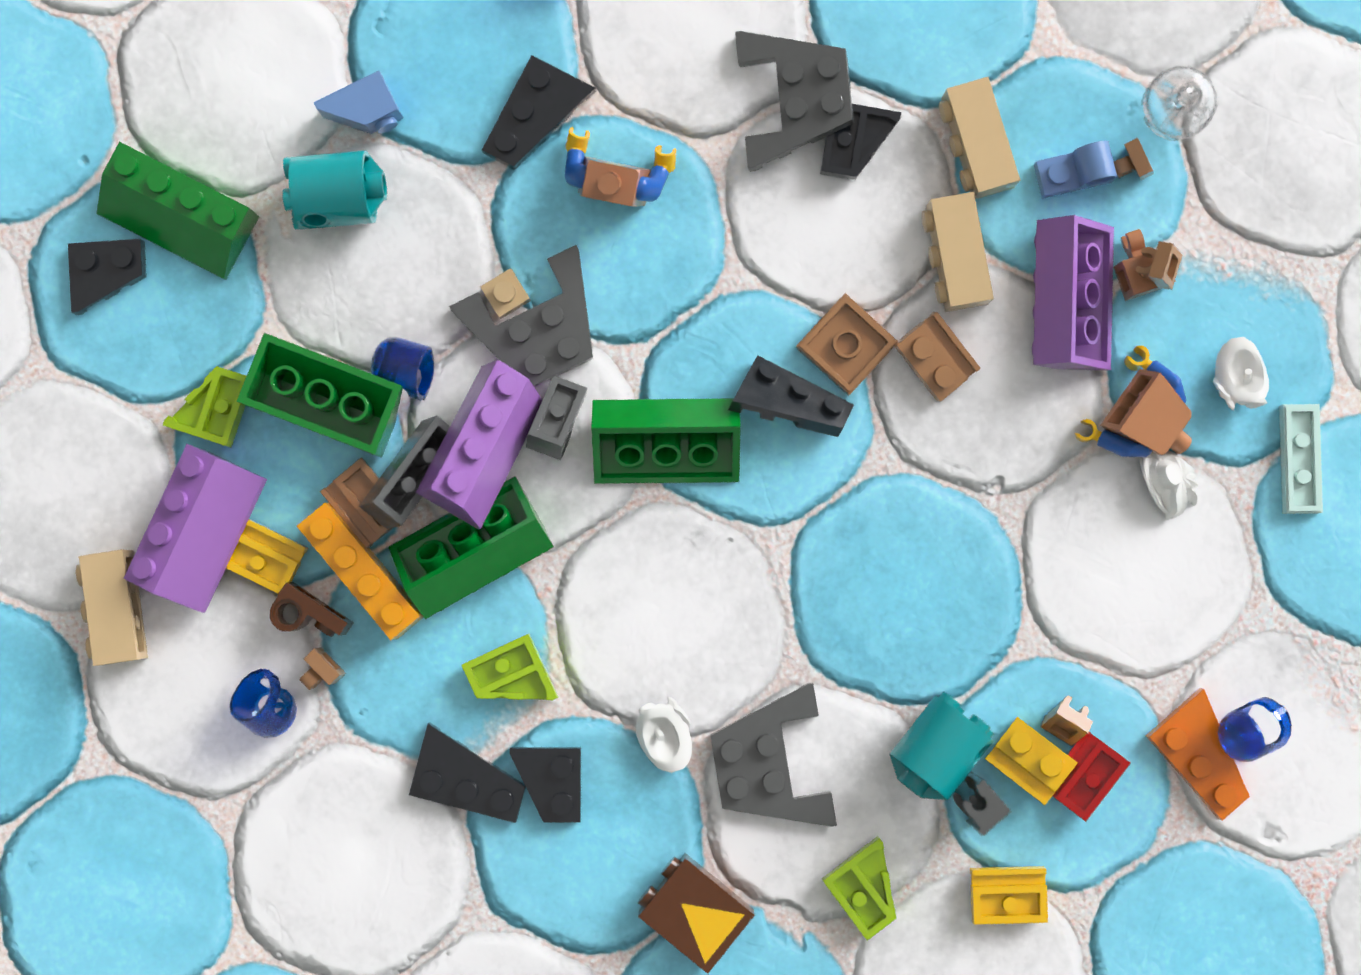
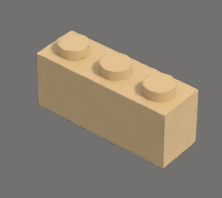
M989 77L947 88L941 98L942 101L939 102V111L942 121L944 123L949 122L953 135L949 137L950 148L953 156L959 157L963 170L960 171V180L964 191L974 192L975 199L1014 188L1020 181V177Z
M974 192L930 199L926 205V211H922V223L925 233H931L933 246L928 248L931 267L937 268L939 282H935L938 303H944L945 312L988 305L994 297Z
M122 549L78 556L79 565L76 566V578L79 586L83 587L84 601L81 602V616L83 621L88 624L89 632L85 646L89 659H92L93 666L148 658L139 586L124 579L134 557V550Z

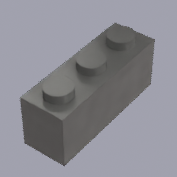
M437 415L421 421L359 507L386 529L402 526L422 499V496L417 494L416 491L450 426Z

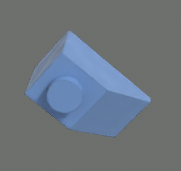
M379 70L313 102L323 118L370 134L388 132L398 125L397 121L403 119Z

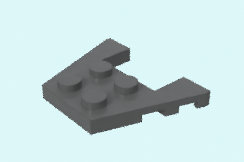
M744 31L735 32L737 59L740 68L776 62L782 131L745 136L747 166L750 172L763 168L762 165L777 158L782 159L792 154L791 151L805 144L815 143L854 124L846 48Z
M577 245L547 259L563 293L513 318L495 325L479 292L449 306L452 313L501 362L527 377L534 387L551 380L553 375L559 376L594 359L580 252Z
M807 683L765 707L710 734L722 809L831 827L837 826L831 791L793 797L781 723L819 716L813 683Z

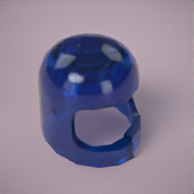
M386 338L379 343L374 351L371 361V374L402 385L403 389L412 399L425 400L434 375L432 348L403 338ZM418 369L421 372V381L419 387L417 383Z
M267 669L252 671L244 677L235 689L229 706L231 715L257 736L264 738H274L285 733L292 726L297 713L294 697L286 689L281 688L278 676ZM263 678L268 679L270 688L265 687L260 681ZM269 694L265 705L259 709V701L263 696ZM275 708H283L279 712H275Z
M1257 698L1230 711L1221 719L1217 731L1218 740L1222 749L1232 759L1239 762H1253L1281 749L1287 744L1292 733L1291 719L1284 705H1280L1271 698ZM1255 704L1265 707L1278 719L1281 731L1277 740L1270 744H1265L1261 728L1249 715L1252 706Z

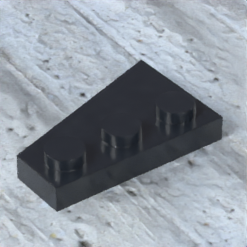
M757 355L728 410L741 413L743 409L759 412L762 419L773 421L775 417L793 421L796 427L838 437L854 404Z

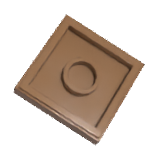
M845 293L796 345V348L849 396L893 349V345L897 340Z

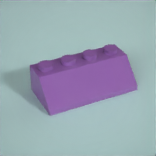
M1076 215L1037 220V230L1034 238L1036 269L1033 274L1035 283V305L1033 307L1034 341L1032 343L1033 365L1052 369L1111 370L1114 227Z
M495 360L481 366L416 491L417 494L471 526L481 529L528 436V432L542 403V398L527 377L500 360Z
M186 444L124 579L155 595L205 613L267 479L215 454Z

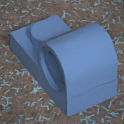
M1109 141L1090 143L1075 149L1072 153L1038 160L1034 163L1042 199L1112 183L1117 178Z

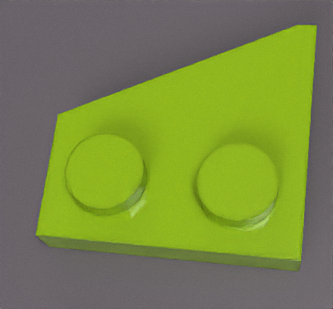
M216 366L204 378L203 384L199 388L194 389L185 398L186 403L173 416H168L164 420L163 426L231 448L246 406L237 402L246 375Z
M529 633L461 665L476 698L555 700L558 698Z
M878 836L821 878L867 941L897 919L884 856V846Z

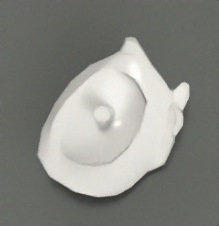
M1245 337L1231 338L1219 351L1215 363L1213 384L1219 390V397L1225 399L1232 411L1236 403L1251 409L1267 404L1265 399L1269 391L1267 370L1255 344Z
M1168 450L1163 456L1151 453L1146 458L1140 459L1141 469L1148 489L1157 506L1166 513V520L1183 514L1188 502L1193 506L1197 505L1198 496L1195 490L1198 484L1194 481L1196 478L1195 471L1179 455Z
M667 697L668 702L666 705L648 703L639 708L640 715L636 723V736L648 759L658 769L673 773L684 769L690 761L692 743L689 726L691 722L687 715H685L683 708L679 707L674 699Z

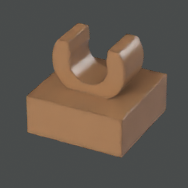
M1136 138L1124 144L1128 156L1114 162L1118 177L1121 178L1135 170L1140 180L1153 175V169L1139 139Z
M1161 241L1158 242L1156 250L1152 247L1142 248L1141 253L1147 258H1153V262L1149 267L1137 266V273L1143 278H1150L1159 288L1172 290L1182 259L1180 251L1173 243Z
M321 647L314 648L304 658L312 668L299 680L311 690L317 687L323 680L328 685L336 684L346 672Z
M1068 695L1045 715L1040 727L1073 746L1089 733L1093 721L1087 718L1089 713L1088 707L1083 706L1078 712L1069 707L1072 697Z

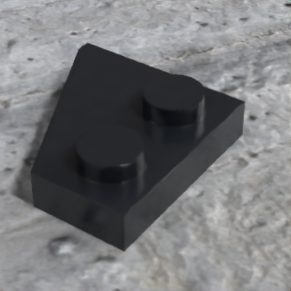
M852 104L854 124L826 137L820 174L856 180L897 125L902 112Z
M141 239L68 244L71 313L75 315H82L87 312L86 309L102 299L108 300L118 294L123 287L132 286L146 278L145 241Z
M510 747V756L542 821L581 822V747Z

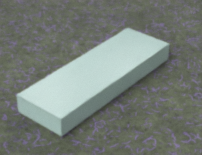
M1320 404L1280 405L1282 514L1323 513Z

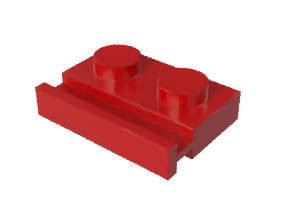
M1090 732L1081 738L1067 754L1078 764L1053 795L1056 800L1085 822L1088 821L1131 764V762Z

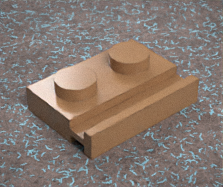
M932 312L927 319L920 322L893 345L935 400L939 402L968 380V377L974 372L981 369L938 312Z
M360 458L320 492L363 545L369 548L392 528L386 529L359 507L379 479L363 458Z

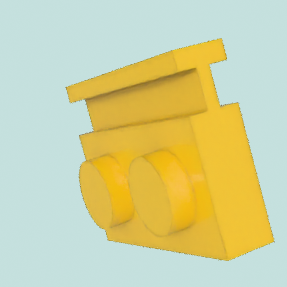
M249 519L226 568L279 594L286 582H292L308 547Z
M1019 717L1014 720L985 758L986 761L1044 806L1078 764V762Z
M1044 866L970 868L971 915L974 925L1048 923L1046 868Z

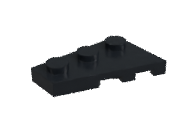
M531 55L482 148L483 154L515 170L546 140V137L562 122L564 123L582 102L588 100L596 92V88Z
M429 722L409 795L516 823L526 788L525 784L490 761L488 762L472 752L467 746L458 740H454Z

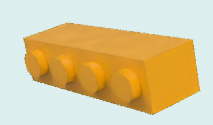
M325 502L297 525L302 534L390 640L398 639L423 618L402 586L373 551L363 545L330 503Z

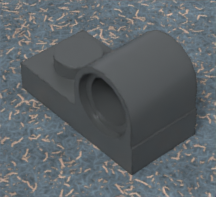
M553 375L528 432L526 448L561 460L570 440L574 422L585 399L587 387Z

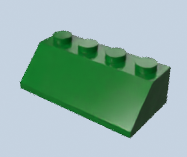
M120 141L102 173L96 214L224 280L227 279L259 219V216L254 211Z
M264 333L237 402L382 458L396 423L403 386Z
M734 398L593 400L591 431L594 484L739 482L740 413L728 410Z
M516 476L504 482L481 529H477L453 514L448 513L388 548L406 594L422 616L427 619L494 580L508 574L510 571L540 556L554 546Z

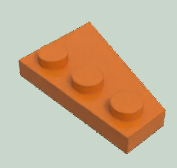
M1199 688L1146 735L1219 820L1223 821L1250 797L1203 688Z

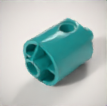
M367 150L286 157L283 159L284 174L289 181V188L283 189V204L286 211H292V222L295 230L376 223L377 209L384 200H387V182L384 171L372 159Z
M944 691L939 697L935 695L889 754L897 780L918 797L924 799L949 800L980 757L994 742L991 739L994 735L990 730L991 728L974 714L969 719L964 716L963 713L965 711L960 707L961 705Z

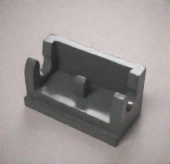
M970 772L964 780L968 787L974 791L975 795H971L969 797L970 802H968L967 800L963 801L961 796L954 792L953 800L968 817L966 822L980 835L984 836L1007 816L1011 810L984 779Z

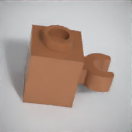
M1137 229L1126 233L1125 236L1121 237V243L1129 259L1123 260L1114 266L1125 301L1163 289L1157 287L1150 278H1143L1136 271L1137 266L1149 267L1153 262V258H1147L1141 253L1142 248L1145 247L1141 230Z

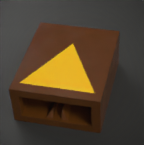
M684 853L680 860L674 856L661 872V875L665 878L655 889L651 885L641 896L638 904L642 907L639 909L638 917L708 974L752 920L755 913L750 905L689 855Z

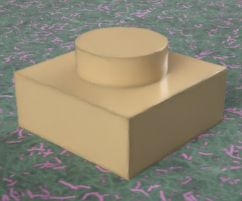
M511 268L480 286L500 319L531 301Z

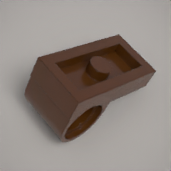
M294 582L285 583L271 606L270 620L281 631H298L305 628L311 619L314 618L317 620L314 626L330 637H333L335 633L339 636L347 634L354 623L353 621ZM290 603L295 605L299 612L298 619L293 624L288 623L283 617L284 608Z

